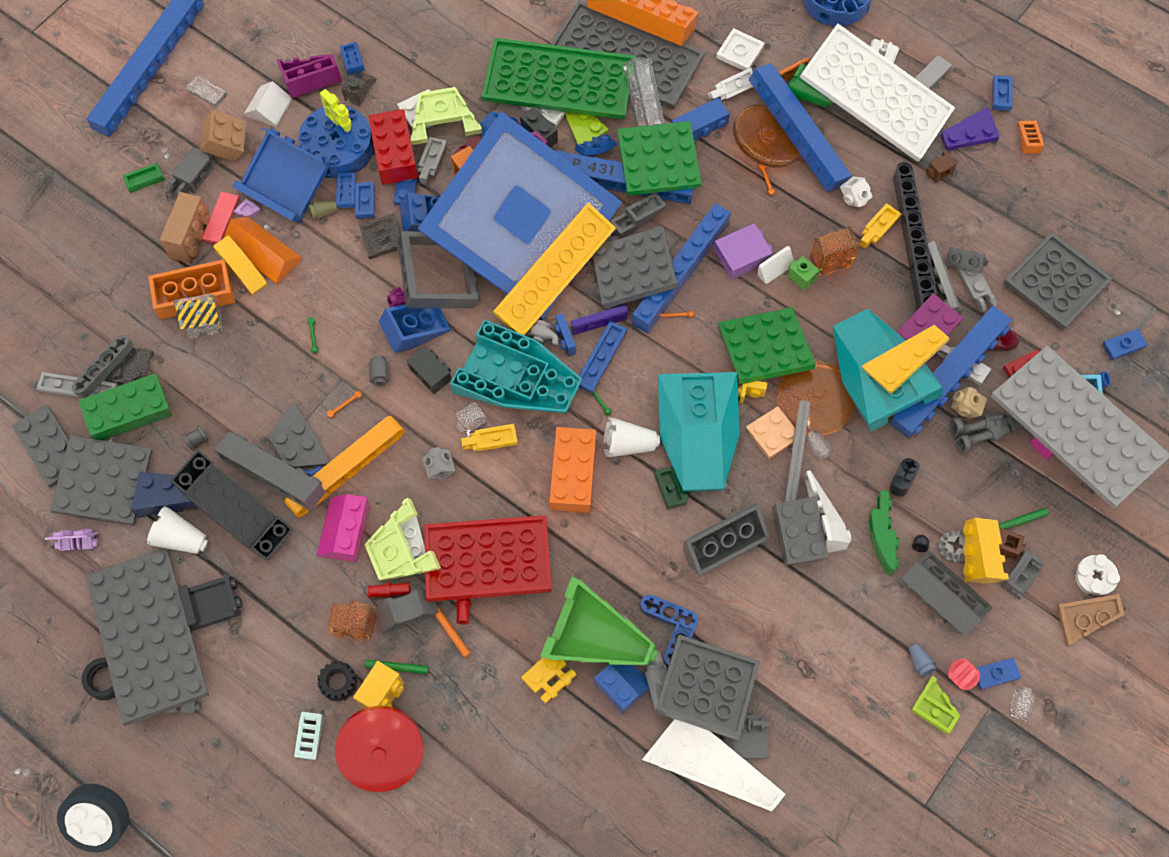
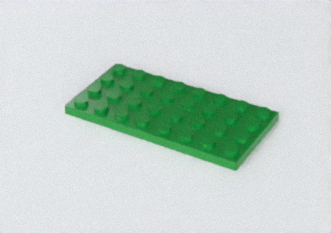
M494 38L482 92V101L625 120L636 56Z

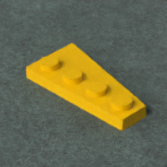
M933 325L862 365V369L889 394H892L949 341V337Z

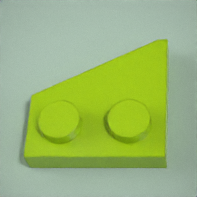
M932 676L912 707L911 712L949 735L960 715L956 708L951 705L946 693H943L937 684V679Z

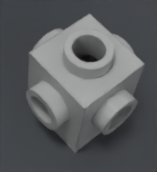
M435 447L422 457L428 479L444 480L455 472L450 450Z

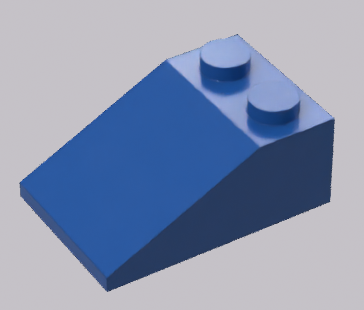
M406 304L386 308L378 321L394 353L413 349L451 330L440 308H406Z

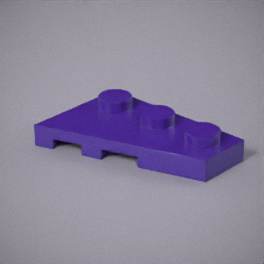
M989 107L941 133V139L947 151L998 141L1000 137Z

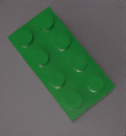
M156 373L78 400L90 436L96 440L103 441L173 416Z

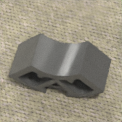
M422 588L414 589L410 594L400 598H387L382 601L381 605L375 608L382 632L405 628V625L409 622L417 621V623H420L439 613L435 601H426V590H422Z

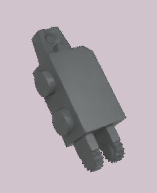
M193 147L185 154L182 162L174 168L173 178L168 183L166 191L172 193L176 190L177 197L179 192L187 193L189 190L195 193L213 170L211 162L213 155L200 151V147L198 149Z

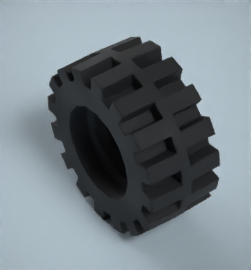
M332 661L330 665L326 664L325 668L320 670L317 683L321 693L331 701L341 702L342 699L345 701L348 696L351 697L353 695V691H356L358 680L354 670L347 663ZM341 673L346 677L345 685L338 690L332 689L329 686V679L332 675Z

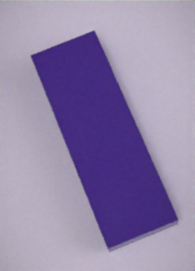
M623 305L571 320L572 334L577 335L607 326L610 321L617 323L627 320V307Z

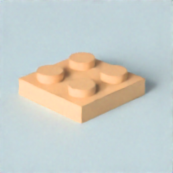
M778 406L746 426L745 429L769 460L793 445L795 427Z

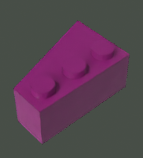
M333 54L310 56V59L299 60V57L293 58V61L276 59L291 98L342 82Z

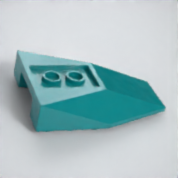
M868 308L833 326L842 384L870 432L888 424V417L920 401L925 405L942 396V386L926 364H923L892 394H889L862 369V365L906 341Z
M484 319L476 334L477 343L463 369L458 367L450 382L452 393L503 408L566 413L582 382V378L537 340Z
M737 372L658 374L657 395L660 439L683 492L724 490L740 435Z

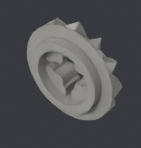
M951 530L941 537L939 551L946 560L954 563L965 561L963 553L965 535L961 531L955 532ZM956 540H958V546L961 548H958L957 551L953 553V546L950 544H953Z

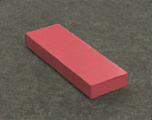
M225 192L220 193L203 234V242L217 244L223 239L230 219H232L239 203V195Z

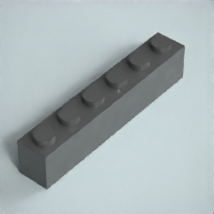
M229 431L214 449L221 460L309 511L315 507L326 493L321 486L322 482L314 476L311 478L302 469L293 468L285 459H277L275 454L269 450L267 452L263 451L255 442H247V439L241 434L235 435Z

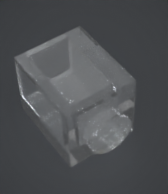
M476 402L455 414L457 428L460 432L464 431L467 436L487 425V418Z

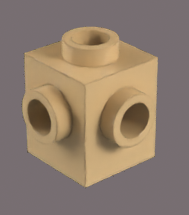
M967 387L958 390L954 394L951 408L957 411L959 415L971 419L982 415L987 398L978 393L976 389Z

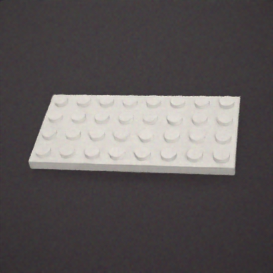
M839 24L835 26L800 75V78L917 162L921 160L955 109L954 106Z

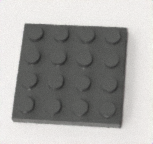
M663 226L603 243L593 254L604 309L678 288Z
M1051 232L1003 283L1062 330H1065L1113 278Z
M70 435L50 509L51 513L134 526L136 515L131 511L138 475L139 472L147 473L152 449Z
M678 635L655 713L739 740L760 661Z

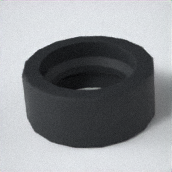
M98 658L86 666L82 673L81 682L84 690L90 696L98 700H110L116 697L113 685L105 691H98L92 685L94 674L99 669L108 667L106 658Z

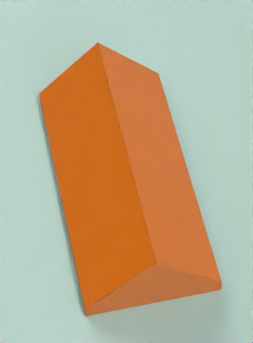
M248 216L230 219L223 239L229 235L255 268L276 285L302 260L301 256Z

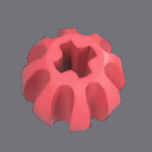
M961 658L952 662L948 668V677L960 689L969 690L979 682L980 672L967 659Z

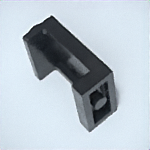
M228 572L223 573L224 577L201 585L191 588L187 585L178 587L187 625L193 631L241 615L240 608L243 607L240 596H236L237 582L235 577H231Z

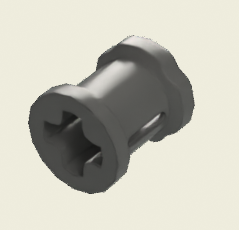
M200 425L189 434L182 435L191 450L199 443L209 440Z

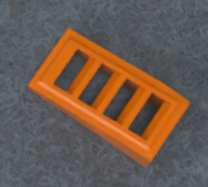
M1018 121L1022 153H1041L1044 143L1037 121Z

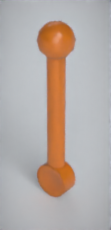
M760 163L759 169L763 172L766 184L769 189L768 194L770 196H773L775 194V190L771 187L767 172L765 170L766 164Z
M690 310L683 313H662L660 318L677 316L692 318L694 312Z
M356 391L351 398L337 408L328 410V418H334L336 412L356 398H361L362 393Z

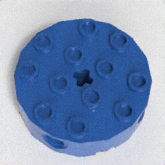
M803 0V4L813 19L835 27L837 24L846 26L861 20L869 11L872 0Z
M345 106L348 109L349 118L352 123L349 132H345L340 125L337 126L325 114L324 107L317 109L307 116L300 126L299 145L302 144L311 149L309 153L313 155L318 153L326 157L325 162L331 164L324 176L326 178H337V173L360 171L366 167L373 156L374 144L368 120L354 108Z

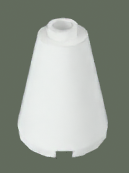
M608 418L610 422H606L604 431V443L607 444V449H604L606 457L651 452L656 447H659L660 437L656 431L616 418Z
M163 507L158 514L161 518L157 522L154 521L150 529L147 544L198 554L200 551L204 552L208 544V540H206L207 535L170 508Z

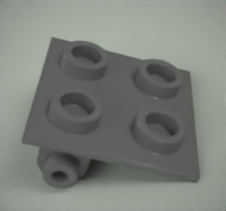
M746 715L739 740L724 736V743L743 759L769 758L766 729L768 728V721L766 715Z

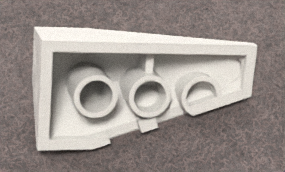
M806 471L804 481L808 497L816 496L828 553L846 550L851 542L850 531L846 530L845 523L812 472Z

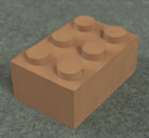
M179 192L160 237V242L170 259L191 263L193 257L197 255V247L199 242L202 241L204 230L210 220L206 205L200 196Z

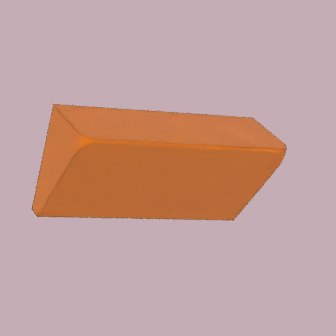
M806 57L778 72L784 81H787L794 77L801 63L808 65L810 58Z

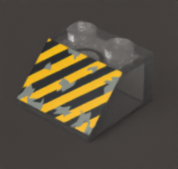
M213 294L174 300L180 329L185 338H196L206 334L216 335L219 332H224L222 310Z

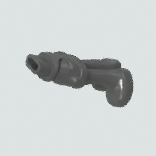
M1008 413L987 414L983 416L982 420L970 424H964L957 417L950 420L952 438H957L955 444L961 453L969 452L972 445L988 439L997 441L1002 439L1003 436L1013 433L1015 429L1021 428V424ZM984 430V432L976 435H965L974 431Z

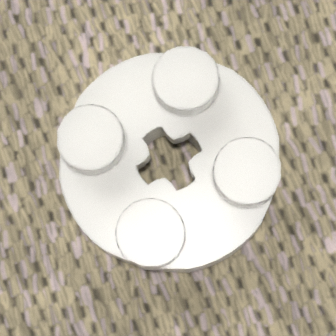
M1099 554L1088 556L1077 565L1075 580L1078 587L1084 593L1103 597L1116 588L1117 583L1120 581V576L1116 566L1106 556ZM1093 571L1101 574V580L1092 577L1094 575Z

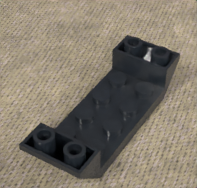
M197 450L173 476L170 482L187 499L246 548L267 561L292 532L293 528L280 517H275L216 468L212 460L200 450Z

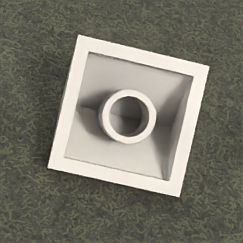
M273 81L259 87L244 116L277 128L293 99Z

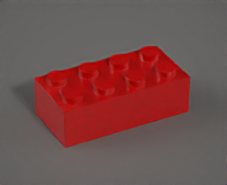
M400 109L368 115L382 185L418 179L405 110Z

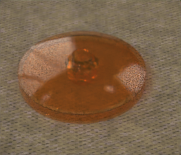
M765 104L749 105L742 109L733 124L735 141L742 152L756 163L767 167L781 168L792 164L799 156V151Z
M814 360L816 363L815 369L783 376L777 392V403L784 415L796 428L800 401L810 402L806 433L826 435L845 426L852 417L856 406L842 384L840 368L825 361Z

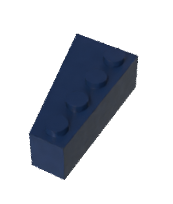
M139 472L131 511L137 518L145 517V515H158L163 507H168L175 512L199 508L170 482L174 475Z

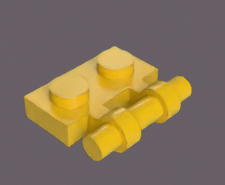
M542 657L521 679L535 694L543 689L545 693L540 699L546 704L551 698L554 699L564 686H568L577 674L572 669L566 674L561 671L567 666L564 660H548ZM557 676L559 680L552 687L549 686L547 683Z

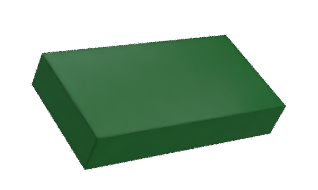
M158 162L122 175L129 193L165 180Z

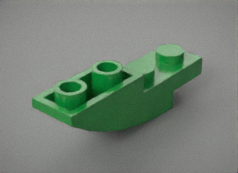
M881 490L877 496V509H872L869 513V531L874 551L882 568L887 575H892L899 567V557H896V549H899L900 540L899 537H896V530H889L891 529L892 519L888 517V510H891L892 498H889V491Z

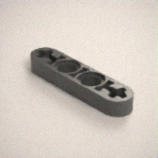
M125 335L115 338L73 383L72 391L79 398L88 397L133 349V343ZM113 356V359L110 362L105 363L107 358ZM100 370V373L97 376L92 377L95 371Z

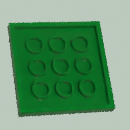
M690 121L617 130L627 196L701 188L702 182Z
M793 307L718 322V328L734 372H737L739 385L812 370L816 367Z

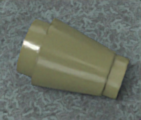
M318 201L309 204L308 210L311 219L316 218L318 220L336 212L337 207L335 201Z

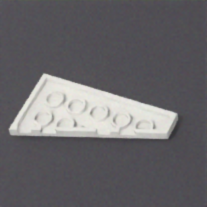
M676 719L673 720L642 759L769 811H773L785 796L782 790L711 731Z

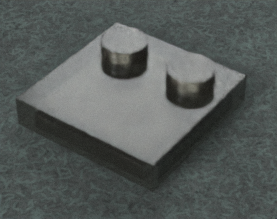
M395 213L359 225L369 259L398 250L397 239L401 231Z
M133 348L105 378V382L124 385L148 376L154 352L149 349Z

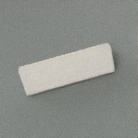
M785 247L759 265L757 276L765 284H768L789 269V265L794 261L790 247Z

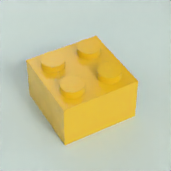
M377 661L353 698L359 707L363 709L372 706L392 707L391 703L394 698H398L404 690V682L399 673Z

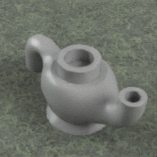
M537 320L535 325L525 334V336L531 337L541 344L550 339L553 346H558L559 343L557 334L551 330L552 326L541 320Z

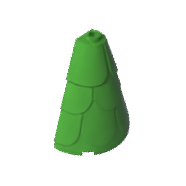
M572 577L564 595L567 599L552 637L548 636L540 656L548 660L609 662L610 665H649L650 661L654 663L658 654V650L655 649L656 645L629 619H624L610 604L603 601L586 584Z

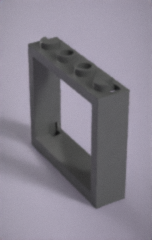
M401 231L397 239L406 308H473L477 300H479V291L476 290L475 285L477 277L476 273L463 262L467 294L417 293L410 245L438 244L421 232Z

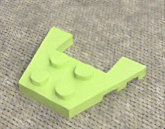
M456 87L419 93L411 144L428 143L425 126L463 120L466 136L482 133V128L475 120L473 113L467 108Z
M409 498L402 502L403 505L390 515L389 521L384 526L381 525L365 543L366 550L380 581L441 568L433 551H428L414 559L401 528L402 524L418 515L412 500Z

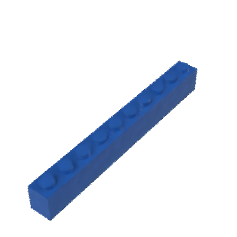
M172 0L86 118L92 130L109 137L117 130L118 125L127 116L132 105L137 102L142 91L147 88L152 77L156 75L157 70L165 63L167 56L174 50L177 42L184 36L189 25L194 22V18L202 11L204 6L203 0Z

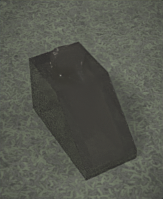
M363 72L350 74L341 88L344 100L361 107L377 78Z

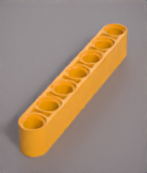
M392 416L384 418L313 475L322 482L321 486L326 492L315 506L402 437L405 430ZM288 498L284 501L297 518L303 517L309 512V510Z

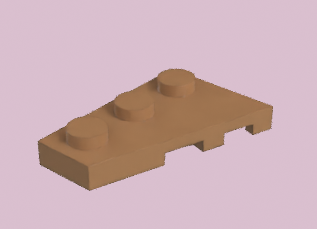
M1120 594L1056 605L1066 646L1075 643L1077 640L1125 615Z

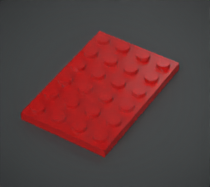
M546 515L424 524L425 553L433 551L441 567L438 570L425 572L426 601L552 592Z

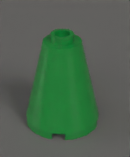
M801 63L788 85L791 91L800 101L824 108L827 105L831 107L832 100L800 78V75L807 67V65Z

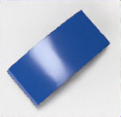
M600 134V137H592V142L583 141V144H576L575 151L583 156L595 155L612 149L617 145V141L611 139L610 135Z

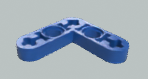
M646 595L641 600V611L647 616L675 626L664 654V664L666 667H669L670 658L668 656L673 654L676 644L675 637L682 634L692 639L697 627L698 617L691 610L654 595ZM653 601V606L657 608L661 604L660 614H657V609L651 607L650 610L646 609L647 605L644 603ZM672 608L675 611L674 617H665L663 614L664 609ZM681 612V617L687 619L688 616L692 617V622L694 623L686 625L685 620L681 618L677 622L678 613Z

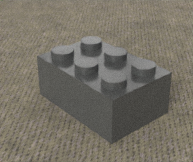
M816 496L776 503L772 506L784 567L825 560L829 557Z

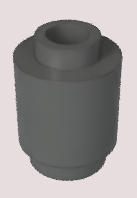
M374 356L371 358V362H369L370 382L375 386H384L389 382V364L384 356Z

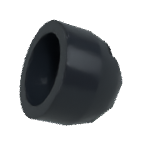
M917 535L913 540L912 548L918 552H927L929 549V539L925 535Z

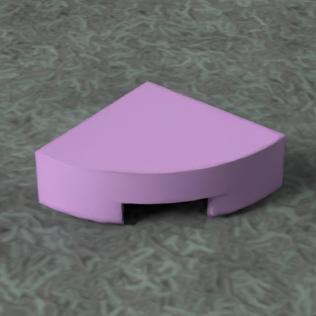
M245 199L234 213L239 217H253L259 214L261 209L248 199Z

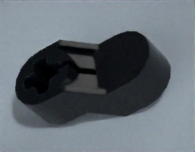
M906 458L901 462L889 487L893 495L902 497L907 494L920 468L916 460Z

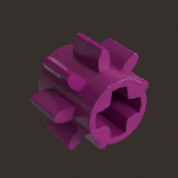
M401 287L389 291L390 295H387V302L390 308L406 304L404 290L402 291Z

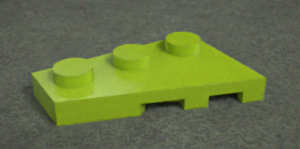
M565 112L564 117L570 126L573 138L577 144H583V141L592 142V137L608 134V128L596 116Z

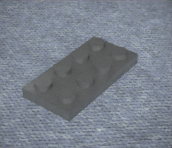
M45 405L14 423L12 427L49 488H52L58 483L69 438L50 407Z

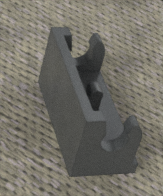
M1027 550L1009 573V580H1005L1000 587L1020 600L1043 568L1044 562L1032 554L1030 550Z

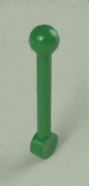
M309 317L307 323L310 325L312 339L311 352L317 353L319 349L316 346L314 333L315 320L313 317Z
M594 391L593 395L604 409V413L606 415H610L612 413V410L610 408H607V406L604 404V402L601 400L598 394Z

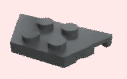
M293 403L268 435L280 458L288 461L295 469H307L320 465L326 466L330 462L297 405Z

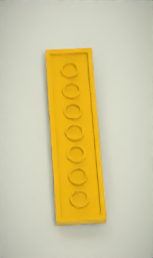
M588 202L492 313L512 331L525 335L616 227Z

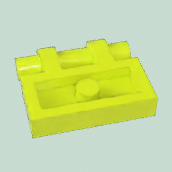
M324 89L320 92L325 114L337 126L340 125L345 132H349L352 123L349 118L348 109L343 104L338 105L339 100L336 95L330 94Z

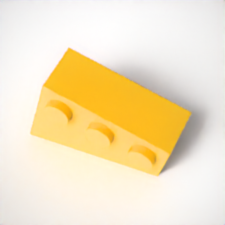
M982 518L966 520L963 527L965 534V545L963 547L965 555V565L963 568L965 582L990 584L1009 580L1008 573H1004L1002 565L1005 562V556L1000 555L999 545L1002 544L998 520Z

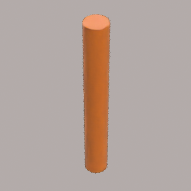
M436 604L439 613L434 616L464 658L468 657L471 654Z

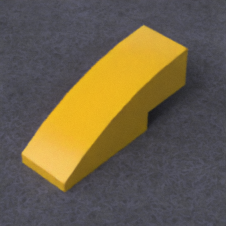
M229 235L213 246L216 254L222 260L225 259L229 270L251 295H254L267 285L262 275Z

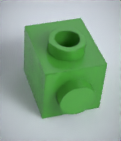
M802 256L798 261L795 259L789 265L788 277L805 291L817 280L820 270Z

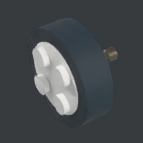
M84 784L75 788L61 804L57 812V824L64 838L73 846L87 852H103L112 848L126 831L129 824V811L123 799L110 788L99 784Z

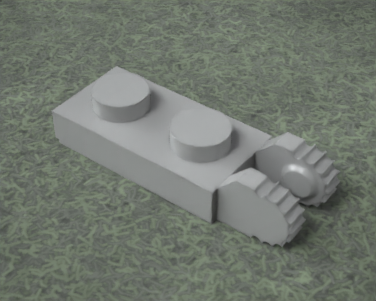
M957 268L961 281L980 312L986 311L983 298L986 299L990 307H997V301L982 273Z

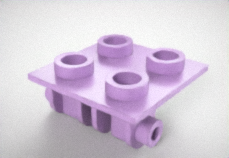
M92 528L79 529L78 531H73V533L72 530H61L59 532H52V536L46 537L45 540L58 539V541H55V549H59V551L76 550V546L78 550L94 549V547H98V539H95L94 535L100 534V532H92Z

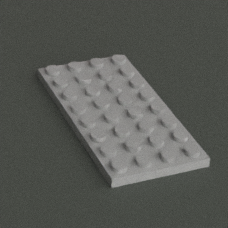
M1049 346L1042 349L991 395L999 405L1113 509L1169 459V453Z

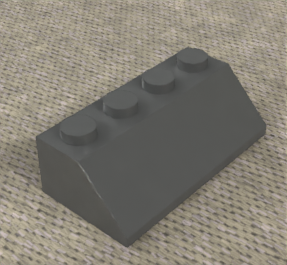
M755 503L684 541L683 551L688 564L698 575L770 539L759 504Z
M930 551L920 558L902 578L909 589L916 591L926 604L931 605L937 610L940 617L947 619L953 625V628L965 637L993 608Z

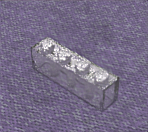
M634 57L623 66L636 126L649 127L650 125L665 124L651 58Z

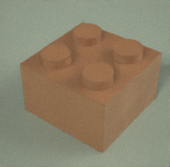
M211 109L203 119L200 151L235 162L244 152L246 121Z

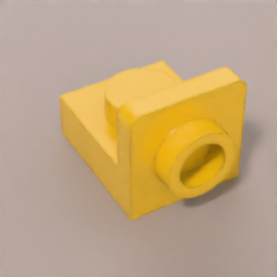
M755 381L738 385L739 403L743 404L745 394L753 398H764L767 382Z

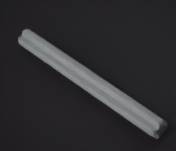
M800 401L785 502L797 500L810 402Z

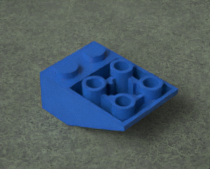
M407 192L400 203L402 230L420 232L417 230L440 197Z

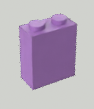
M755 223L714 242L713 251L731 280L759 268L760 264L773 255L772 246L769 243L767 244L762 230L758 229Z

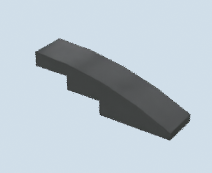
M653 193L627 207L625 213L610 220V223L616 229L604 243L632 234L664 210L667 205L657 193Z

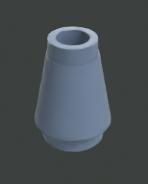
M915 644L909 648L916 672L920 673L921 677L928 676L936 670L935 661L920 644Z

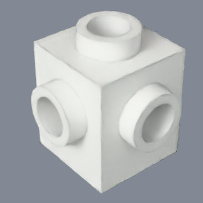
M853 176L840 186L844 195V201L850 206L862 207L873 197L870 192V186L865 178Z

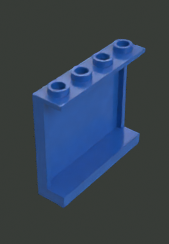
M262 128L266 134L241 182L235 180L232 187L300 224L308 205L311 203L331 164L325 162L326 157L315 153V155L309 153L311 149L302 144L300 147L296 146V141L288 136H285V138L280 137L281 133L273 128H270V130Z

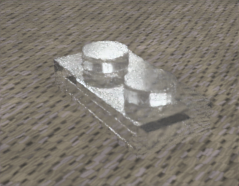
M197 75L187 86L189 92L216 108L228 96L225 90L200 75Z

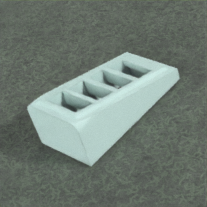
M301 712L295 758L316 760L325 719L323 715ZM307 720L316 721V725L307 724ZM305 729L315 730V734L305 733ZM303 738L314 739V742H303ZM302 747L313 748L312 752L301 751Z

